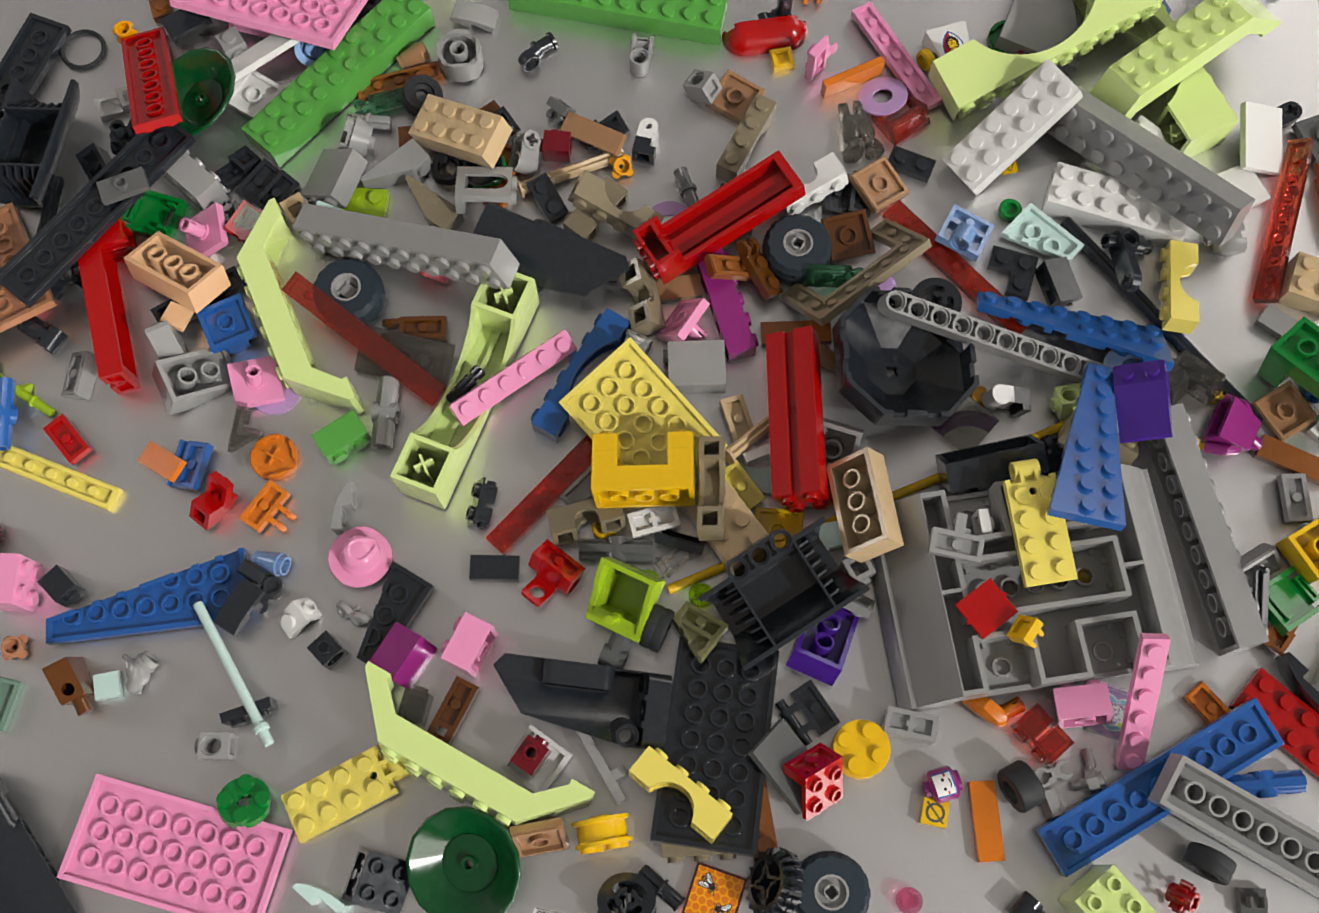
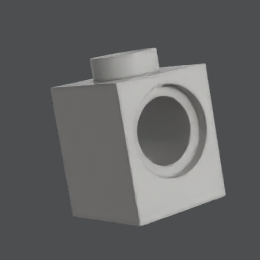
M697 69L691 72L682 85L691 101L712 104L722 90V86L714 72Z
M199 732V738L196 739L194 746L195 753L197 754L196 758L202 760L235 761L238 735L227 732ZM218 740L219 748L215 753H212L211 744Z

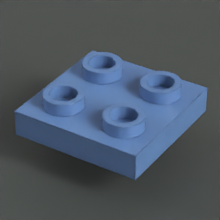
M954 204L935 241L976 262L995 225Z

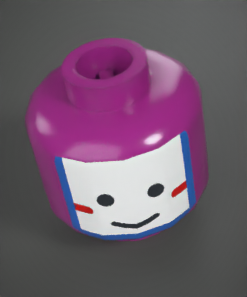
M947 765L927 771L926 781L922 782L926 797H932L937 804L959 798L960 791L963 790L958 771L956 769L952 770Z

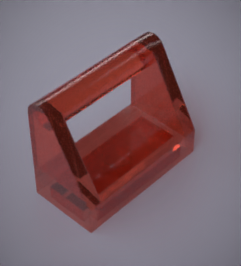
M909 94L905 105L907 104L910 109L890 122L884 119L888 115H871L873 123L893 145L900 143L930 124L927 104Z

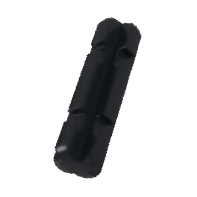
M474 365L470 370L471 373L469 375L466 374L454 387L455 390H451L446 395L447 401L453 403L468 393L477 384L476 381L483 378L485 371L478 365Z

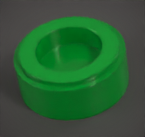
M1005 199L1000 203L997 214L1002 221L1011 223L1022 212V207L1014 199Z

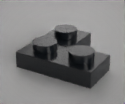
M994 245L987 269L1009 275L1004 296H1014L1027 301L1039 257Z

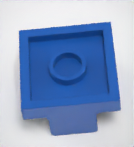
M241 293L204 307L197 313L209 347L214 354L226 350L230 356H234L252 348L249 340L259 336V329L253 314L248 309Z

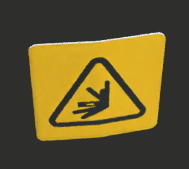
M1016 160L1002 172L1003 175L1019 172Z

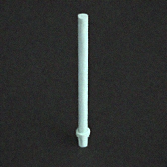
M202 601L195 603L193 607L255 727L253 729L255 735H259L265 747L272 745L274 740L269 732L270 726L268 722H264L206 607Z

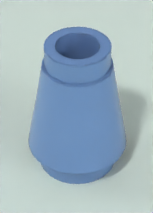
M257 550L252 557V562L275 576L286 575L291 567V558L286 553Z

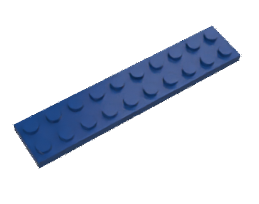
M1250 698L1035 830L1062 875L1068 877L1171 814L1147 800L1170 753L1184 755L1222 778L1228 779L1285 743L1257 698Z

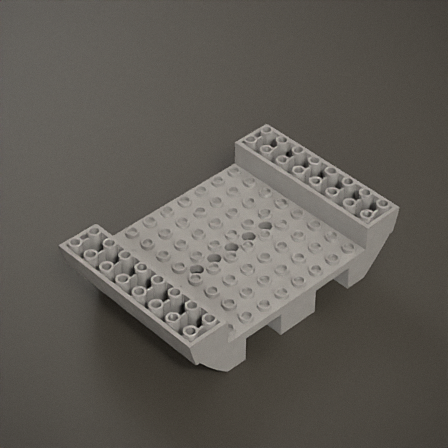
M1121 464L1126 527L1122 531L1065 519L1077 574L1078 571L1088 573L1089 582L1082 583L1079 579L1065 581L1063 587H1058L1054 583L1040 585L1038 591H1033L1029 587L1024 588L1003 481L994 482L987 491L946 497L945 490L919 493L894 502L904 545L872 558L876 567V573L872 580L898 708L917 711L949 706L957 701L1047 688L1066 683H1079L1094 679L1130 675L1133 672L1140 633H1162L1169 635L1171 641L1164 672L1197 667L1200 662L1148 470ZM1030 489L1029 492L1034 495V490ZM988 508L989 516L994 521V530L990 534L976 535L985 537L980 564L927 553L933 527L946 529L947 525H953L954 516L959 512L968 514L966 528L971 529V535H974L971 516L978 509ZM989 578L994 581L1002 592H1004L1003 583H1012L1015 586V593L1013 595L1007 594V598L1019 612L982 640L971 625L966 624L967 620L954 605ZM1019 614L1036 617L1043 623L1041 627L1044 633L1043 637L1036 636L1033 640L1037 645L1036 648L1012 642L1006 636Z

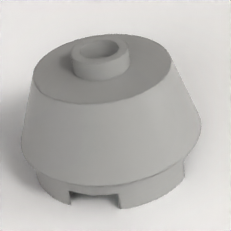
M348 114L338 149L353 148L365 158L367 149L372 150L375 137L371 136L374 126L359 115L356 117Z

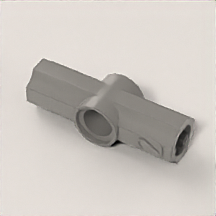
M392 376L379 378L376 402H373L371 409L373 428L370 445L372 448L379 450L392 449L395 424H398L400 408L398 397L400 380Z

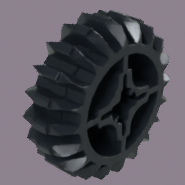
M781 847L767 848L766 852L761 851L759 858H754V866L749 867L751 871L750 876L746 877L748 879V885L745 887L748 891L746 900L750 902L749 909L753 910V913H797V905L803 903L801 900L802 893H805L803 885L807 882L803 878L806 870L802 868V861L797 858L796 854Z

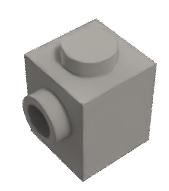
M235 26L215 36L225 55L230 60L248 49Z

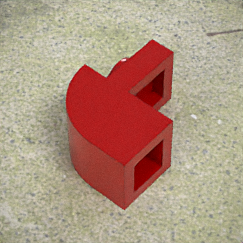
M217 471L211 473L208 476L206 492L191 501L189 517L206 531L215 526L230 512L238 499V495L233 492L234 484Z

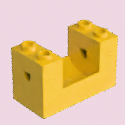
M677 429L674 432H668V464L622 466V450L618 433L602 431L599 434H592L591 491L596 507L696 506L693 431Z

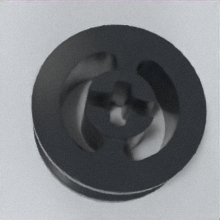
M942 278L925 279L918 283L911 295L918 298L931 293L925 300L946 307L948 304L950 309L960 312L962 308V297L959 290L954 284Z
M624 872L613 875L599 889L597 895L598 913H612L611 911L623 913V908H626V913H656L655 890L652 884L639 874ZM628 893H631V902L627 904Z

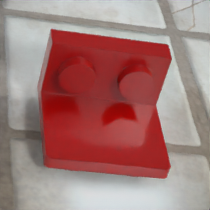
M821 742L783 765V773L802 785V818L806 821L842 799L843 756Z

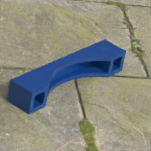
M606 308L603 314L600 313L596 317L591 333L587 332L581 342V348L578 352H573L569 359V366L566 370H562L556 379L557 384L553 390L549 389L543 400L545 402L541 408H537L533 412L531 424L534 431L555 443L559 442L570 425L569 413L560 405L559 401L574 388L578 378L590 364L601 356L618 349L623 344L627 336V329L631 330L630 320Z

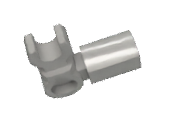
M1066 760L1055 762L1052 767L1046 766L1033 770L1045 792V800L1041 805L1047 819L1064 813L1056 791L1050 785L1056 783L1057 779L1064 781L1073 776L1072 773L1064 775L1060 771L1061 765L1067 763Z

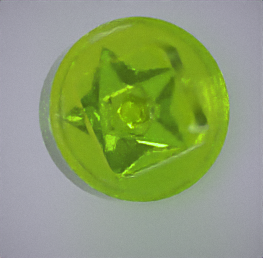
M705 583L694 584L689 590V602L699 608L710 606L711 603L707 601L700 602L698 597L712 588Z

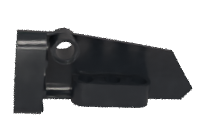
M492 202L486 205L473 231V234L501 239L520 263L517 273L534 278L536 288L585 297L610 280L630 271L626 256L545 220L535 219L533 221Z
M504 653L493 664L521 714L603 739L625 748L647 749L650 746L654 750L659 748L663 751L672 692L671 675ZM624 728H629L631 737L628 741L622 742L619 738L620 731Z
M0 777V913H77L60 886V879L56 878L58 873L26 821L22 817H18L5 794L10 792Z

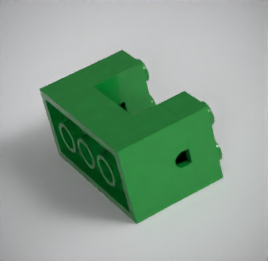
M1305 316L1300 319L1270 347L1257 374L1275 388L1290 377L1319 399V327Z

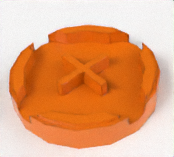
M268 434L260 438L255 443L256 445L253 450H251L250 464L254 472L265 480L279 481L287 478L295 471L299 462V451L295 443L281 434Z

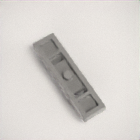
M576 731L616 804L619 805L624 802L626 798L617 780L628 774L625 766L621 764L610 771V767L607 766L593 741V737Z

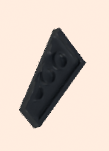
M393 560L389 568L390 572L387 580L383 584L379 602L373 611L372 621L366 630L356 657L366 664L395 621L409 628L435 588L434 585Z

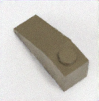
M407 175L405 177L408 187L429 226L455 231L461 226L465 219L463 214H456L454 204L411 176Z

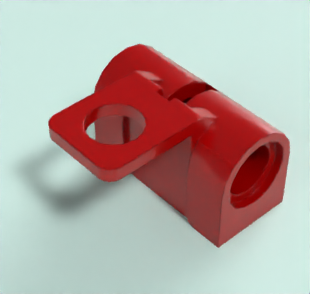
M547 539L531 555L528 566L536 571L537 575L522 589L521 595L536 607L542 606L558 589L565 595H569L580 582L586 568ZM532 588H539L543 591L544 595L540 598L534 597L530 590Z

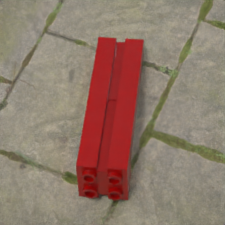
M778 150L665 223L661 224L656 215L632 230L636 238L633 240V243L638 249L637 252L642 260L650 267L649 270L656 280L660 278L665 285L703 261L707 254H714L805 196L804 184Z
M122 218L78 260L98 377L106 385L110 384V388L117 394L141 388L118 265L125 263L123 258L136 249L138 244L136 235L129 227H125L126 224Z
M811 325L795 328L793 332L789 333L780 331L766 334L772 497L784 508L789 509L791 513H801L808 506H813V509L816 510L826 509L828 505H834L826 469L819 335Z

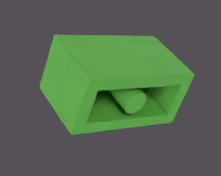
M354 410L312 434L313 439L331 465L344 461L348 454L365 448L368 442L371 441V436Z

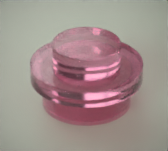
M905 887L897 893L896 905L902 913H918L922 908L923 899L918 890L912 887Z

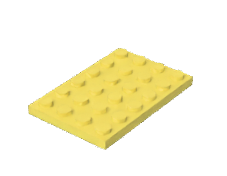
M631 337L559 401L560 405L591 439L592 434H599L602 431L618 433L622 450V466L668 464V432L685 429L693 431L696 475L699 472V436H719Z

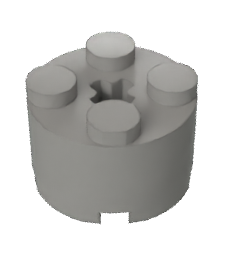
M454 29L445 33L446 36L437 42L436 53L446 79L451 82L477 80L484 66L478 38L464 29Z

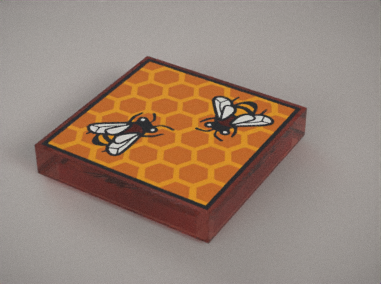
M697 862L681 913H738L748 879Z

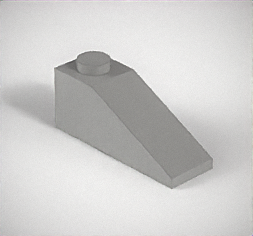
M412 138L361 176L360 181L363 188L382 189L407 183L405 179L407 175L416 180L421 176L427 175L431 169L432 162L430 156Z

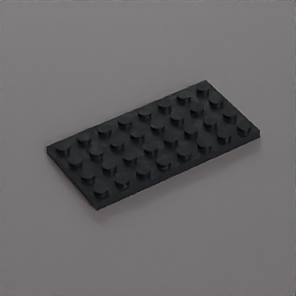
M679 637L663 752L668 756L667 761L673 766L678 764L689 773L688 778L694 783L699 781L710 790L708 794L715 800L720 798L731 807L730 812L733 815L711 844L691 828L693 809L686 795L674 788H658L650 842L756 857L765 775L748 753L771 729L779 659L778 650L745 671L741 665L736 644L718 642L704 661L700 663L683 638Z

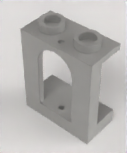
M458 166L454 194L456 214H466L467 202L507 203L508 210L512 211V205L517 204V194L513 190L518 189L517 176H513V167H494V169L487 167ZM468 176L502 177L508 183L504 187L497 189L468 188Z

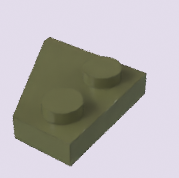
M688 601L684 603L673 617V625L700 663L704 661L728 631L727 623Z

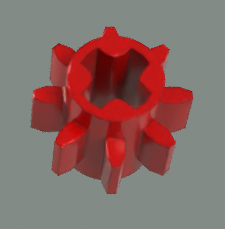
M1181 879L1179 884L1172 882L1168 886L1165 899L1170 902L1168 907L1172 908V911L1186 913L1187 910L1194 913L1200 903V894L1196 893L1197 888L1194 887V884Z

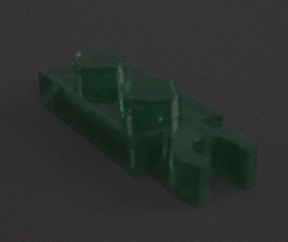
M403 87L367 95L369 101L366 102L363 100L354 101L355 109L363 108L355 113L366 115L369 112L372 115L388 116L406 111L401 103Z
M810 264L801 281L804 287L839 288L864 268L852 269L851 265Z

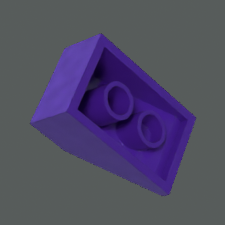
M1165 359L1113 366L1120 443L1173 437L1170 381Z
M841 608L795 639L786 666L833 686L843 669L859 617L853 615L849 610Z

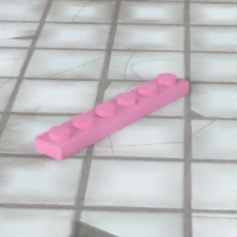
M871 1L852 10L851 17L878 54L883 57L895 77L906 86L908 95L922 114L940 105L943 100Z
M566 329L561 330L448 405L460 426H464L576 351L577 348Z
M1140 633L1114 762L1117 770H1133L1145 763L1171 641L1168 634Z

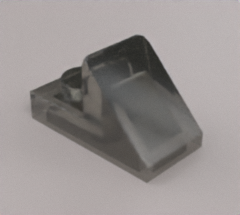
M237 401L227 452L233 453L262 435L261 430L243 427L244 424L249 425L251 411L247 410V403Z

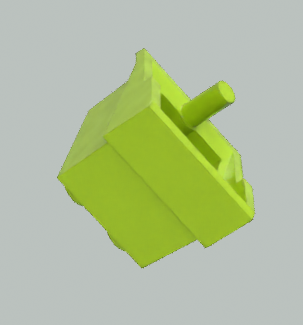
M610 556L601 557L585 618L639 643L650 612L659 600L666 580Z

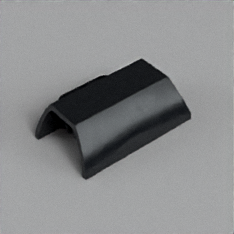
M16 78L11 79L3 104L0 106L1 204L6 205L12 202L16 207H44L79 106V83L75 79L70 80L63 102L56 105L53 102L49 104L41 103Z
M821 517L794 536H791L788 531L781 529L771 531L731 557L725 564V572L729 578L698 597L700 602L707 601L713 604L724 622L728 624V629L734 637L739 652L741 665L745 671L870 590L868 585L856 580L839 568L820 540V527L826 522L824 517ZM779 533L783 534L786 538V544L782 548H777L773 543L774 537ZM760 547L764 550L765 557L762 561L755 562L752 558V552L755 548ZM736 561H740L744 566L743 572L738 576H734L730 571L731 565Z

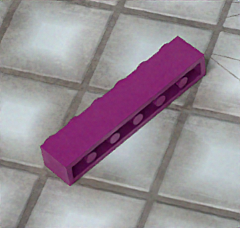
M723 248L714 253L718 255H729L727 251H723ZM704 260L696 264L707 301L710 303L709 307L720 340H724L725 355L728 363L755 356L756 347L759 346L756 334L751 333L749 327L751 326L750 315L743 310L744 298L741 292H737L735 286L737 285V280L710 279Z

